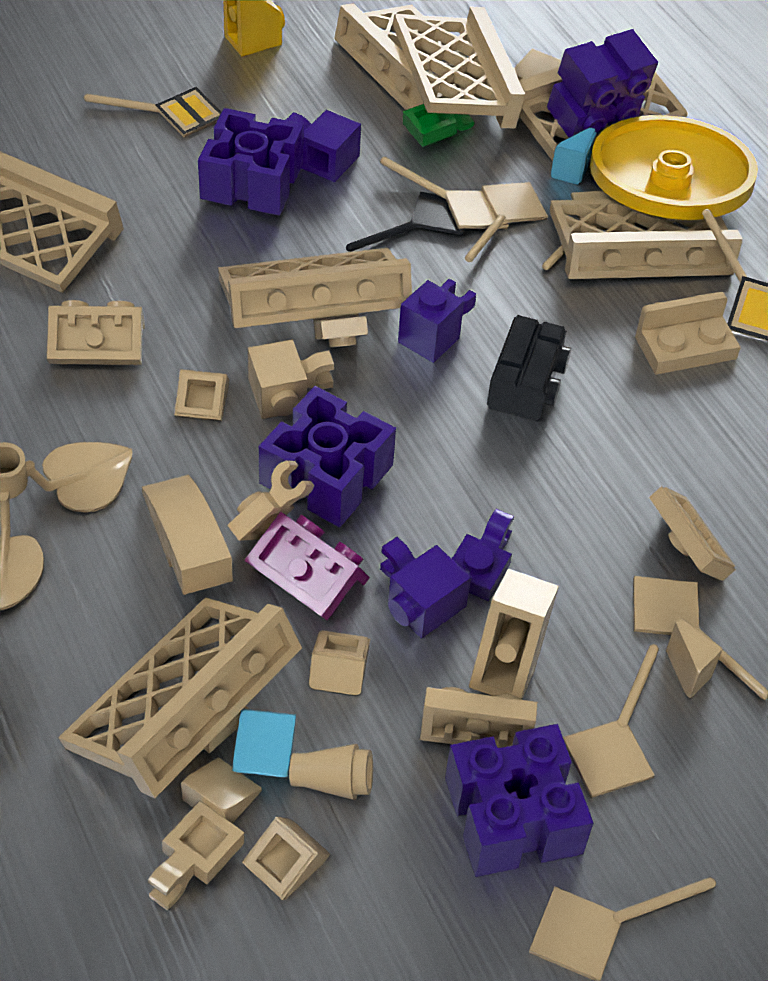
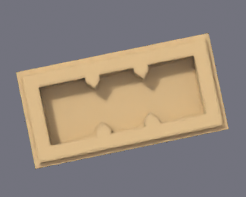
M662 486L649 497L672 530L668 534L672 544L684 556H690L700 572L723 581L736 570L734 563L687 497Z

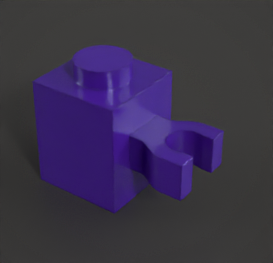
M327 109L312 124L305 117L295 112L286 119L287 121L304 124L303 165L301 169L335 183L360 156L361 123Z
M450 278L441 287L427 280L401 303L398 343L434 363L460 339L462 316L475 307L476 293L469 290L464 296L458 297L455 295L456 282Z
M398 537L382 546L381 553L388 559L380 564V570L390 578L388 608L400 625L409 626L422 639L467 607L471 576L438 545H435L418 558L413 556L407 545Z

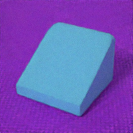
M588 128L556 146L551 169L552 178L576 185L582 182L591 160L592 148L596 137L595 129Z
M242 709L232 771L288 777L290 759L293 753L297 714Z

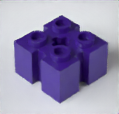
M634 29L607 36L604 44L599 46L590 41L567 48L564 51L558 74L563 81L553 85L547 108L568 138L588 128L595 129L596 134H598L605 128L606 124L611 126L619 121L638 117L645 99L643 93L649 89L659 62Z
M223 108L214 126V140L208 138L198 158L200 199L231 206L237 200L247 201L248 209L280 216L290 195V183H295L303 165L304 124L277 118H271L268 124L256 121V114Z
M314 386L293 408V426L291 427L281 421L258 446L259 484L271 490V477L276 466L284 461H295L299 466L290 473L288 477L289 485L294 489L301 481H311L314 487L311 493L306 496L307 510L340 528L362 503L363 487L366 486L373 490L393 466L396 427L365 411L355 418L347 413L346 401Z
M558 724L515 732L512 746L502 748L497 747L494 736L450 745L445 780L456 816L467 815L463 839L475 877L517 869L520 866L522 854L536 851L540 864L584 854L594 823L579 782L566 784L572 761Z

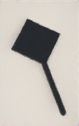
M420 192L410 222L351 242L346 245V250L352 252L417 227L463 235L464 229H458L446 199L437 194Z

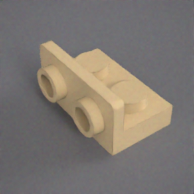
M724 292L645 305L642 308L635 338L655 375L737 359L741 346L723 317L728 300Z
M79 300L63 301L61 306H49L48 363L142 365L143 329H145L142 307H135L133 303L128 301H111L107 303V306H89L88 303Z
M427 687L420 740L457 744L494 736L498 748L512 746L515 732L535 728L538 702L522 700L517 696L509 694L490 696L467 693L463 689L456 687H445L442 689Z

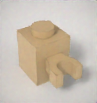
M293 339L248 347V380L262 419L293 414V408L306 396L307 388H313L314 386L321 389L333 388L334 381L330 370H334V362L329 350L315 353L304 360H300Z

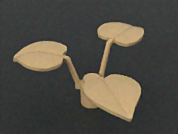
M105 442L66 444L51 451L43 460L44 477L35 469L33 461H25L24 452L20 447L13 443H0V611L11 608L26 599L38 585L44 570L43 552L35 538L27 535L10 537V499L17 497L25 490L28 483L27 477L30 476L45 491L57 489L58 501L69 510L83 513L99 511L109 506L121 492L132 460L131 448Z

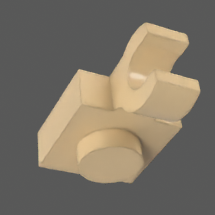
M284 461L276 466L272 473V487L269 492H255L238 506L237 510L240 514L227 526L239 541L260 540L280 511L287 515L295 508L292 505L294 502L311 493L314 487L311 481H301L294 489L289 485L288 477L290 473L299 466L295 461Z
M199 801L162 840L163 853L169 858L148 879V883L155 887L149 893V897L164 909L169 910L181 897L193 875L208 885L243 846L245 832Z

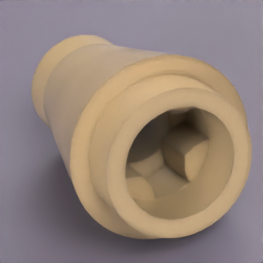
M351 744L308 753H292L289 766L290 785L292 787H305L356 800L358 795H370L373 783L372 751L359 749L358 744Z

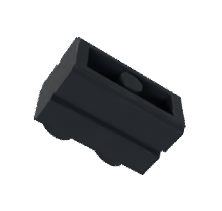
M521 315L514 317L490 380L487 399L489 409L507 414L515 412V415L518 417L537 421L541 418L545 404L554 406L561 379L554 377L556 372L565 374L572 349L564 346L567 332L564 326L548 322L539 324L538 320Z

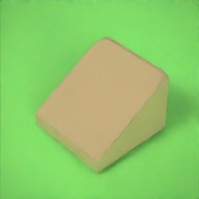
M180 369L174 415L177 417L222 421L230 381L227 374Z
M680 617L675 622L666 652L686 696L692 698L712 678L723 649Z
M319 631L311 658L310 688L359 695L364 680L370 639L364 636Z
M219 757L189 774L181 782L182 800L194 808L201 801L232 824L262 792L259 785L242 773L232 771V766Z
M276 816L242 863L282 900H286L326 861L330 853L293 820Z

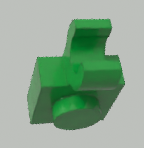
M424 104L403 111V125L422 147L456 135L457 129L464 131L475 125V121L469 114L427 113Z

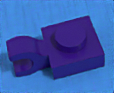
M497 508L492 513L482 538L478 539L466 534L452 557L471 576L469 593L488 602L509 568L512 553L503 550L512 534V530H509V527L514 520V516Z

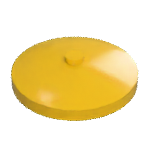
M668 115L639 116L612 124L597 136L593 144L590 160L591 174L595 182L611 198L636 211L677 220L705 219L702 215L705 209H709L714 217L737 210L751 197L758 173L754 155L735 136L702 121Z

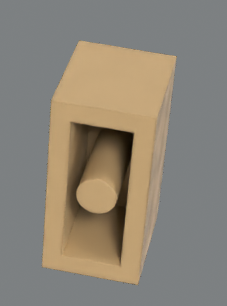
M511 569L507 570L490 604L469 688L491 696L509 694L523 699L535 672L558 592V585Z

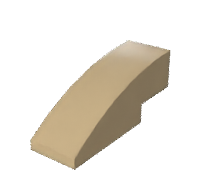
M190 475L142 486V493L169 567H173L183 595L232 582V556L208 503Z

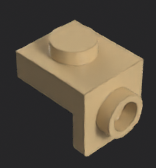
M358 313L313 319L315 339H329V347L356 345V336L368 334L366 316H359Z

